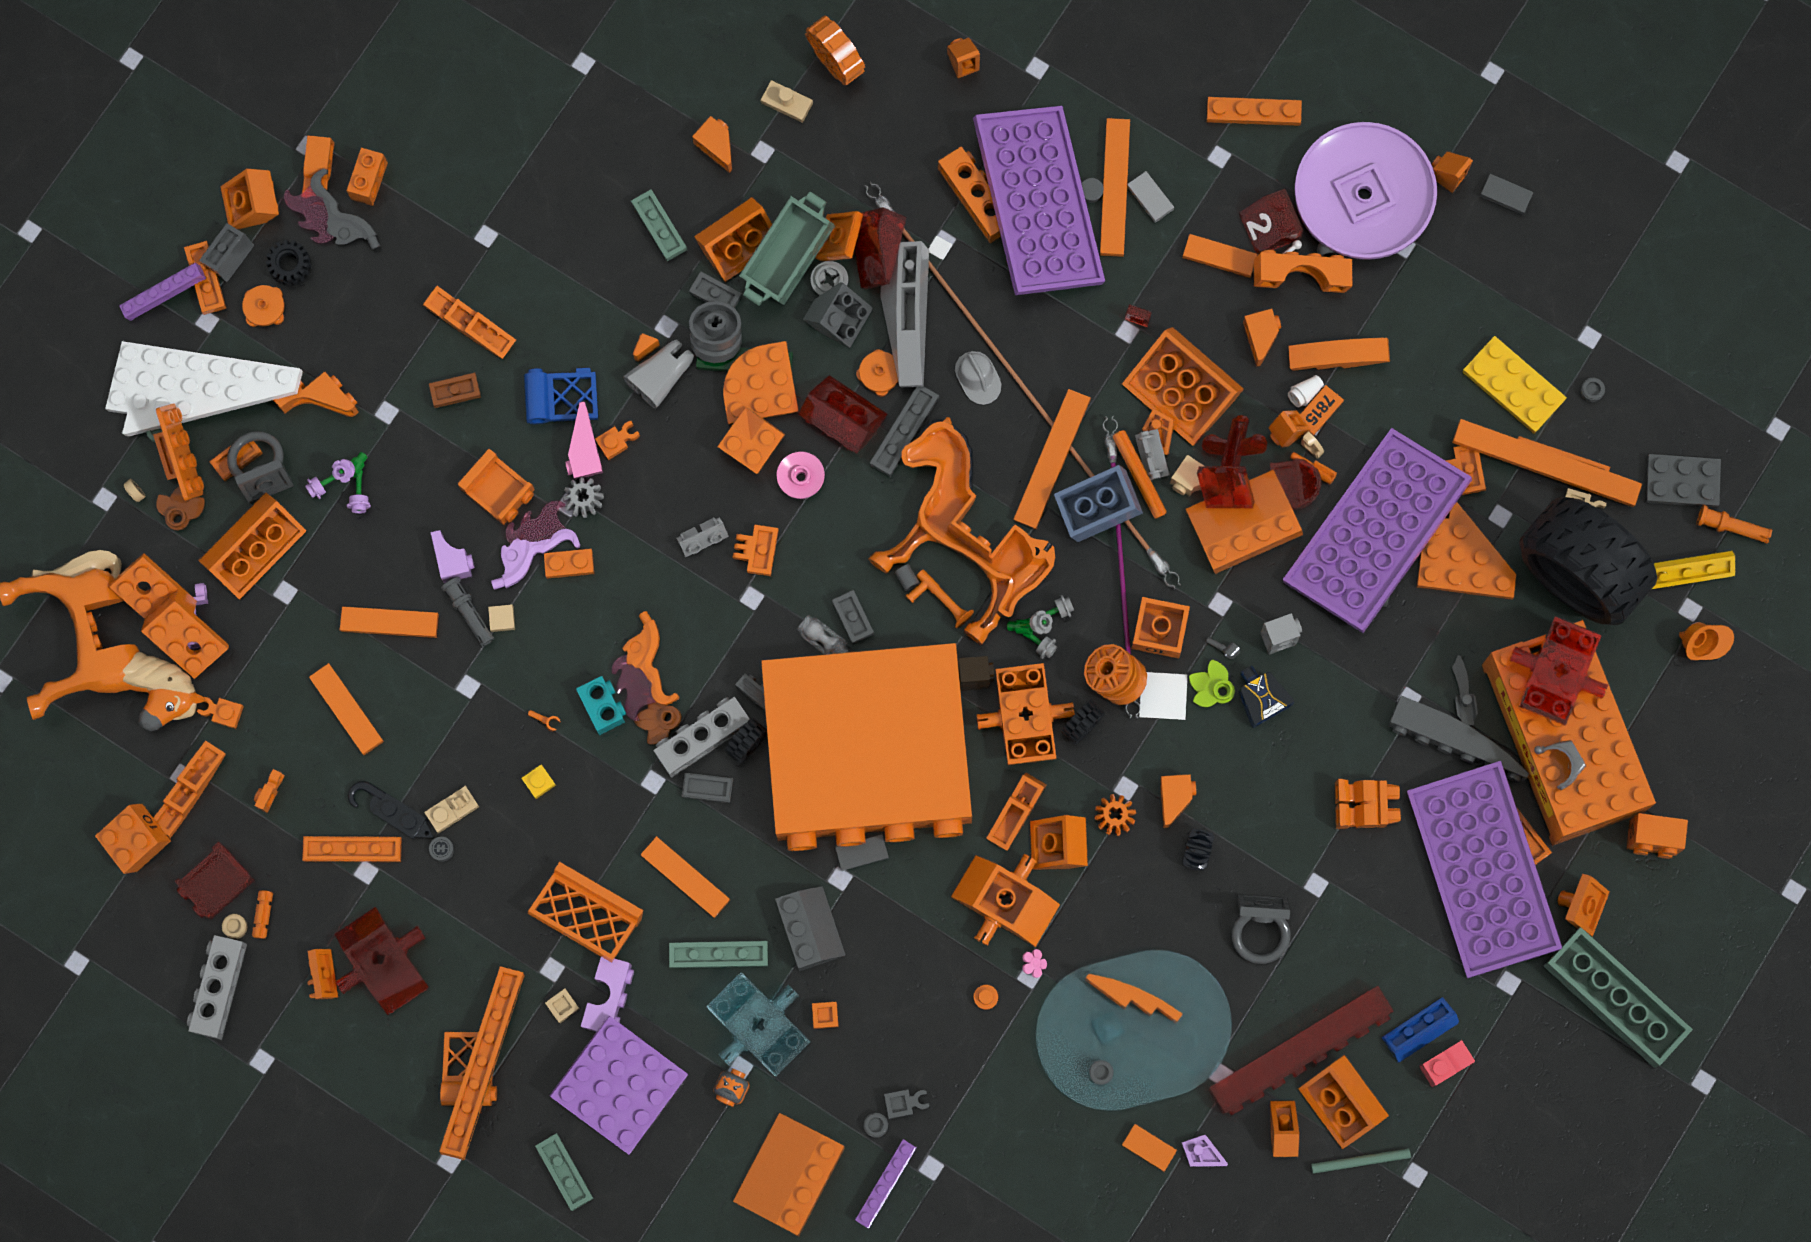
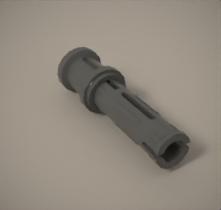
M460 577L449 580L441 587L442 591H446L453 602L452 607L459 610L481 647L488 645L495 638L471 602V594H467L460 583Z

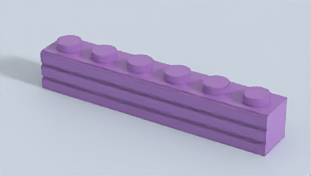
M193 263L119 306L124 317L132 321L134 318L182 291L205 280L206 276L201 266Z
M902 1140L855 1221L869 1229L915 1152V1146Z

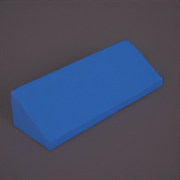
M1442 997L1384 1035L1382 1039L1395 1059L1401 1062L1457 1025L1459 1020L1455 1011Z

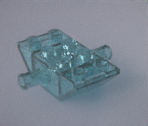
M740 972L706 1006L734 1036V1040L718 1055L730 1066L744 1050L746 1052L749 1051L776 1077L810 1043L784 1015V1010L799 995L787 985L774 1000H769ZM756 1020L759 1022L761 1020L764 1021V1029L762 1031L760 1029L753 1030Z

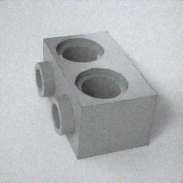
M1292 613L1264 623L1260 633L1268 654L1270 655L1295 646L1300 638L1302 628L1297 618L1294 619Z

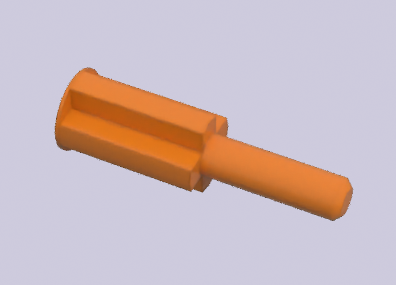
M1295 452L1291 454V459L1309 468L1310 474L1329 485L1336 478L1337 472L1318 461L1313 463Z

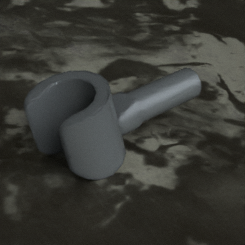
M1209 637L1206 640V643L1218 648L1228 659H1234L1240 653V648L1233 642L1226 647Z

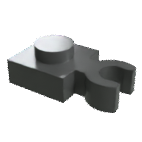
M909 1090L884 1094L888 1118L893 1119L913 1115L912 1107H917L921 1110L929 1108V1103L920 1104L918 1102V1098L921 1095H926L927 1091L920 1090L914 1096L909 1095Z

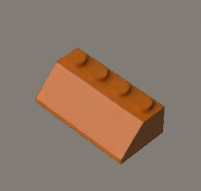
M265 493L212 546L199 562L240 600L306 530L273 497Z

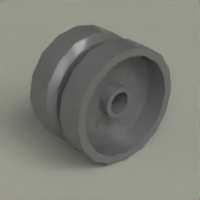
M713 301L698 306L692 312L689 320L690 344L692 351L697 357L706 362L720 363L732 359L740 351L742 344L741 319L734 307L727 303Z

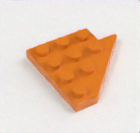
M1456 502L1449 512L1448 518L1443 520L1420 553L1417 587L1511 600L1514 598L1516 573L1458 502Z

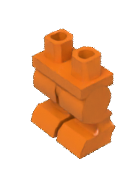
M1338 779L1335 782V804H1338L1335 807L1336 829H1348L1349 827L1384 828L1388 824L1400 822V808H1388V800L1399 799L1400 787L1387 784V781L1360 780L1355 781L1353 784H1348V780ZM1349 803L1360 804L1354 808H1349Z

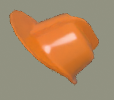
M1696 622L1690 625L1686 631L1679 633L1683 647L1686 649V655L1690 660L1718 659L1724 656L1734 643L1733 631L1724 625H1708Z

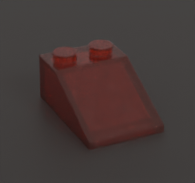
M882 207L862 212L863 217L855 245L860 285L863 289L890 284L907 218Z

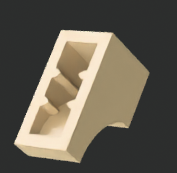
M1187 455L1172 476L1170 484L1173 485V490L1181 495L1187 494L1191 496L1193 492L1198 490H1212L1220 494L1226 487L1227 480Z

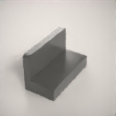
M226 223L199 261L216 272L222 280L228 282L252 250L254 244L243 232Z

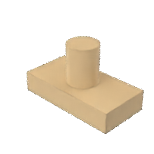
M771 80L761 98V103L803 123L813 104V100Z

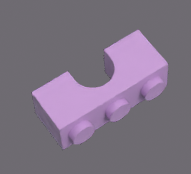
M603 957L600 958L595 980L609 986L610 997L602 1005L587 1003L581 1023L583 1029L597 1032L608 1016H611L620 1023V1017H617L619 1008H624L627 994L624 993L626 984H631L634 970H631L632 965L630 963L614 959L611 963Z

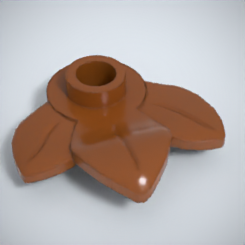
M178 486L170 497L158 495L156 506L158 512L165 516L168 527L179 531L186 528L190 520L201 515L205 506V500L202 497H197L185 501ZM176 516H182V520L179 523L174 522Z
M650 697L647 700L648 709L639 712L634 723L638 727L648 730L647 743L654 745L667 738L670 730L678 727L681 722V713L677 708L661 705L653 697ZM671 714V719L666 722V715Z

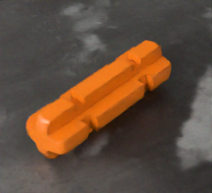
M262 890L258 892L257 900L259 904L256 905L254 918L256 927H253L252 936L255 938L264 939L267 937L268 929L266 925L269 924L271 911L269 902H272L273 893L270 891Z

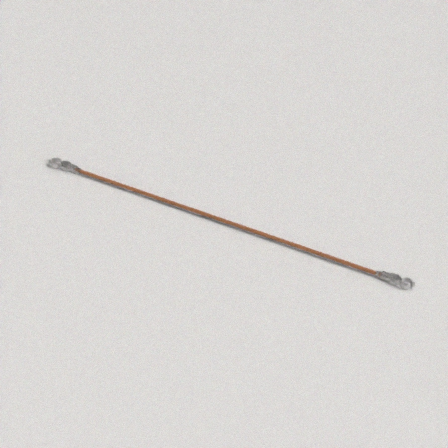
M871 184V187H877L880 191V187L878 185ZM881 191L878 199L869 196L867 193L868 198L875 199V205L878 210L896 224L909 242H915L898 221L896 212L890 206V201L887 197L881 196ZM929 261V269L1049 425L1053 427L1054 422ZM1071 445L1069 451L1090 478L1095 476ZM1129 520L1125 521V524L1145 548L1157 573L1161 576L1164 575L1165 578V573L1167 572L1174 574L1179 582L1178 574L1169 571L1170 566L1167 561L1162 559L1152 547L1148 546ZM1164 579L1165 584L1168 587H1174L1175 590V586L1167 584L1166 580Z

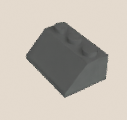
M823 886L796 891L775 899L799 972L846 956Z

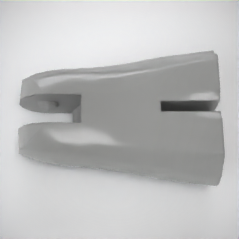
M677 339L665 345L649 359L623 376L628 386L637 394H641L642 398L655 409L668 395L681 375L688 369L694 358V355L689 350H686L678 359L674 357L682 346V343Z

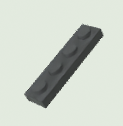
M924 386L916 387L872 458L870 466L891 477L902 459L903 448L911 443L939 399L938 394Z

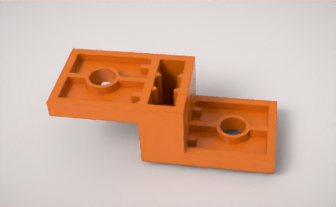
M145 553L110 583L109 588L145 619L141 632L194 679L228 650L229 644L194 614L197 600ZM147 582L150 584L151 589L141 590L138 587V583ZM197 642L201 648L196 651L191 650L188 647V643Z

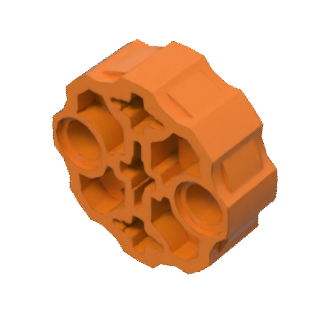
M824 15L805 29L807 32L805 34L815 54L836 80H839L843 85H848L865 72L864 62L859 56L857 49L834 21Z

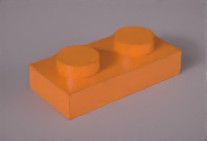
M592 549L544 553L545 575L547 579L594 574Z

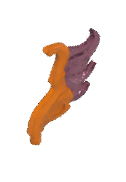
M647 611L639 615L644 624L641 633L628 640L622 648L628 654L619 657L612 666V674H616L618 669L622 670L621 677L617 683V693L620 694L623 688L627 689L625 712L634 721L640 720L637 712L644 705L651 703L668 705L679 700V695L676 693L670 696H666L663 693L659 671L652 666L659 647L660 637L654 619H651Z

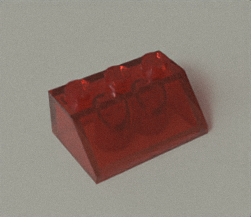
M830 375L809 392L798 413L809 424L816 426L827 436L834 438L843 444L845 448L856 454L867 445L888 415Z

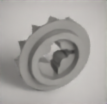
M822 262L812 271L811 285L819 296L832 288L829 283H823L826 280L825 272L831 278L836 277L833 280L834 286L840 282L846 286L848 284L847 271L837 262Z

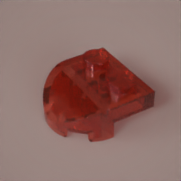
M1299 458L1294 459V461L1270 463V471L1274 470L1293 510L1305 508L1315 501L1321 488V476L1317 468L1307 462V460Z

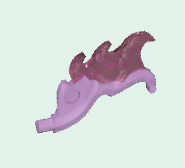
M561 501L547 503L536 519H531L532 512L528 511L524 515L518 530L513 529V522L507 526L506 538L510 546L506 547L504 545L501 549V558L505 572L502 575L503 577L491 580L493 589L508 588L523 579L530 568L533 557L537 553H547L565 540L572 541L576 549L580 548L577 535L572 530L566 529L558 519L557 512L559 508L566 506L565 503Z

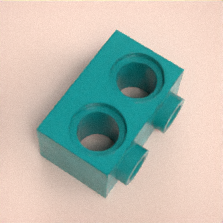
M600 676L576 688L599 735L625 723L622 716L626 715V712L620 701L615 703L612 695L616 692L610 680L605 682L603 677ZM595 689H602L604 691L600 699H593L591 697ZM604 711H614V717L608 721L603 720L602 714Z

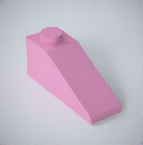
M585 402L579 403L568 453L570 461L565 462L568 474L573 475L575 480L580 479V477L585 478L603 473Z

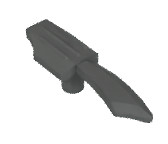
M1457 656L1452 666L1460 693L1455 698L1457 717L1461 722L1474 726V721L1478 714L1476 696L1469 694L1467 671L1461 656Z

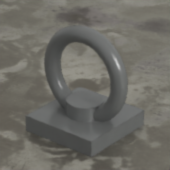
M262 431L249 432L239 437L231 445L227 455L229 471L235 477L238 487L249 504L258 501L265 493L271 496L294 486L291 477L282 464L284 453L280 442L273 435ZM252 441L268 443L274 452L273 461L257 466L248 472H242L237 465V455L240 449Z
M1238 894L1237 905L1240 916L1235 921L1232 929V942L1235 950L1242 958L1255 964H1267L1277 960L1287 950L1291 938L1290 927L1286 919L1289 920L1290 907L1287 898ZM1252 919L1261 923L1275 921L1280 928L1281 939L1273 951L1267 954H1255L1244 946L1241 934L1244 925Z

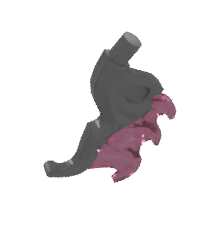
M323 168L316 172L311 178L310 186L301 195L292 196L289 190L286 189L284 193L286 205L293 211L302 213L306 218L305 222L298 221V224L305 229L319 232L318 237L311 238L313 241L327 243L336 237V244L343 245L358 238H364L368 241L372 250L380 247L376 238L377 233L365 219L339 211V203L323 187L321 182L322 177L328 174V169Z

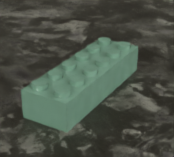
M1581 927L1562 945V949L1556 951L1544 965L1553 976L1654 1068L1660 1066L1693 1030Z

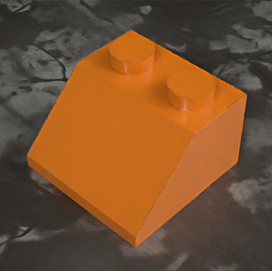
M245 169L220 186L228 224L236 229L264 224L279 215L274 184L269 170Z
M1063 815L1030 821L1031 858L1037 861L1032 870L1071 869L1088 866L1086 817Z

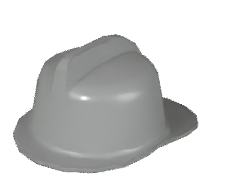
M976 351L967 352L959 357L955 365V373L967 397L976 404L982 405L996 400L1001 392V381L991 360L985 354Z

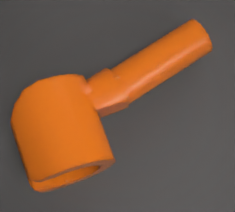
M532 710L528 712V716L546 724L547 729L552 732L557 729L550 727L549 721L556 720L559 723L561 722L556 716L548 718Z

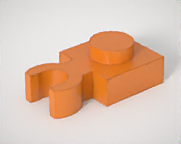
M632 421L626 422L619 432L616 427H613L595 438L596 443L607 460L628 448L625 443L626 441H634L640 437L638 431L634 434L627 433L628 429L634 426Z
M204 697V702L208 703L209 707L205 711L197 710L201 716L213 715L212 722L233 729L237 728L243 705L219 698L217 704H214L210 698Z
M272 770L267 784L264 785L263 789L259 788L255 795L254 801L256 803L254 806L268 813L277 795V789L285 775L277 770Z

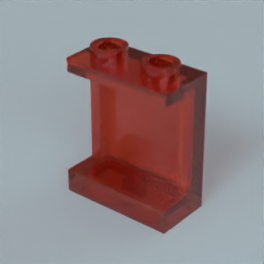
M220 842L216 843L212 847L214 851L182 879L178 878L175 881L179 886L176 889L177 892L185 900L191 899L195 904L192 907L193 910L201 918L204 916L209 919L214 918L255 881Z

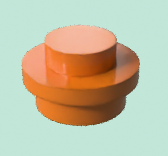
M982 985L974 993V1002L981 1009H991L998 1002V993L994 987Z

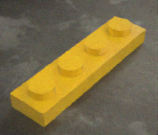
M1733 551L1654 563L1658 578L1656 585L1652 589L1735 576V555Z

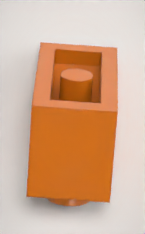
M962 38L956 39L947 46V55L957 78L979 71L980 53L970 38L964 40Z
M710 116L692 136L693 143L730 173L732 170L729 127L722 120L717 119L716 121Z
M1448 151L1443 157L1438 156L1431 164L1436 182L1453 193L1466 177L1473 160Z
M1272 309L1247 315L1243 320L1256 367L1261 366L1277 338L1279 329H1281L1280 319L1278 315H1274Z
M1297 410L1283 411L1268 427L1272 432L1270 434L1271 439L1276 445H1281V447H1289L1311 430Z
M1191 775L1161 776L1163 828H1169L1191 803L1192 796H1196V782L1191 781Z
M1270 1101L1273 1157H1298L1299 1127L1295 1101Z

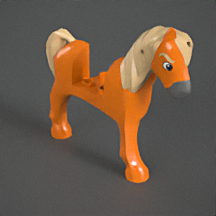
M97 550L87 552L54 570L43 571L33 569L31 577H19L11 582H1L0 600L2 605L6 606L11 605L20 595L34 592L51 594L65 605L74 623L77 643L76 671L73 675L63 680L45 683L39 694L27 697V703L33 720L43 717L47 707L52 702L74 692L91 690L99 693H117L134 690L149 693L147 703L139 714L138 724L145 730L155 731L171 720H180L193 716L197 703L204 702L205 698L195 692L190 676L184 673L179 666L155 656L139 652L136 645L126 644L103 649L98 634L94 635L93 633L98 631L92 612L87 611L124 601L109 588L110 583L120 575L122 566L120 558L109 551ZM105 569H110L111 572H112V574H110L109 572L104 571V570H105Z

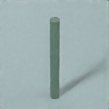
M1409 1148L1314 1163L1311 1164L1312 1174L1408 1159L1411 1158Z

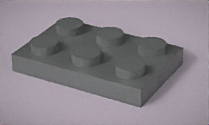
M1648 454L1645 503L1700 507L1704 504L1708 507L1718 508L1720 502L1721 459Z

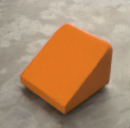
M642 333L633 352L635 361L640 362L660 346L659 340Z

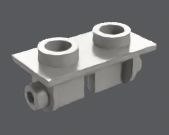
M1158 429L1144 431L1135 435L1141 461L1150 480L1170 475Z
M713 517L700 524L699 526L702 530L700 533L697 532L695 527L680 533L677 541L685 557L696 554L700 550L729 537L720 517L717 519Z

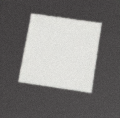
M1147 672V685L1140 695L1141 709L1139 717L1185 720L1187 675Z

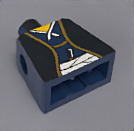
M1253 666L1240 672L1246 685L1240 688L1239 696L1253 728L1294 704V699L1270 672L1259 677Z

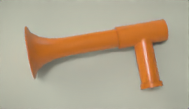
M924 569L916 576L921 583L909 594L905 595L913 603L915 599L928 589L954 615L956 619L955 628L965 624L974 613V610L966 611L960 608Z

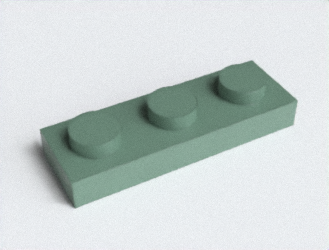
M652 189L631 200L633 207L666 261L687 251L685 243Z
M557 1133L535 1146L571 1211L594 1199Z

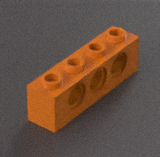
M961 146L938 161V170L989 243H992L1001 237L996 215L988 216L985 213L987 209H994L987 176L983 170L979 171L974 165L976 161L969 151L965 152ZM966 171L969 172L971 176L969 178L964 179L961 178L958 174L960 172ZM980 190L984 195L975 197L972 195V192Z

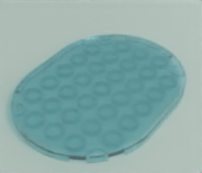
M1168 950L1141 951L1077 969L1064 977L1052 989L1038 1017L1036 1027L1038 1056L1051 1082L1074 1102L1092 1109L1104 1111L1129 1109L1185 1094L1203 1084L1217 1070L1227 1052L1232 1029L1231 1012L1221 985L1200 963L1188 956ZM1088 974H1093L1132 985L1163 1000L1183 1013V1015L1175 1024L1158 1010H1155L1149 1017L1131 1002L1124 1010L1085 981V978ZM1105 1060L1113 1067V1078L1108 1084L1097 1085L1090 1079L1089 1069L1095 1061Z

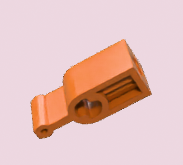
M307 135L302 198L323 200V198L313 192L310 182L316 172L323 168L328 169V174L321 179L323 187L326 190L328 188L335 143L331 138Z

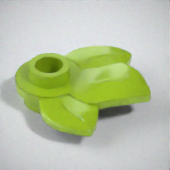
M1215 660L1210 661L1207 673L1198 672L1189 676L1191 686L1198 692L1193 702L1201 707H1211L1217 702L1221 704L1228 703L1234 697L1235 689L1233 684L1228 681L1227 669ZM1218 689H1226L1227 694L1224 696L1219 695Z

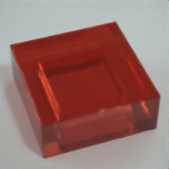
M1129 304L1125 320L1148 327L1152 312Z

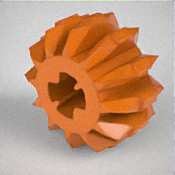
M1111 794L1110 803L1105 798H1102L1101 803L1104 807L1096 806L1095 808L1097 812L1101 813L1094 817L1095 821L1103 820L1098 828L1101 830L1107 826V835H1110L1112 829H1115L1116 836H1120V828L1128 832L1130 829L1126 823L1130 825L1135 823V820L1128 816L1135 815L1136 810H1127L1132 805V802L1127 801L1123 804V795H1120L1119 800L1115 801L1114 794ZM1110 811H1113V812H1115V813L1119 811V812H1120L1119 818H1121V819H1119V820H1118L1117 818L1111 819V818H1110V816H1111V812H1110Z

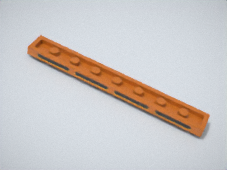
M501 966L499 968L439 1151L442 1155L465 1160L525 976L524 972Z

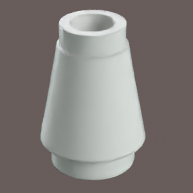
M1315 375L1292 386L1288 392V397L1296 407L1306 406L1320 389L1324 387V383L1319 376Z

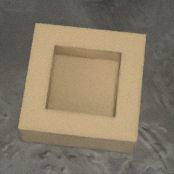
M513 605L488 607L491 632L515 630Z
M563 989L545 1002L559 1023H562L580 1010L566 989Z

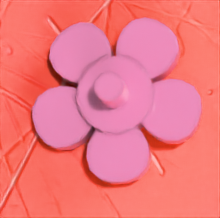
M1035 949L1032 953L1025 952L1023 954V961L1027 963L1022 968L1024 973H1032L1034 978L1040 977L1042 975L1041 969H1046L1047 961L1041 959V951Z

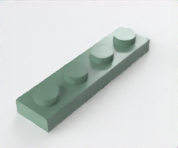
M768 941L669 943V968L768 967Z

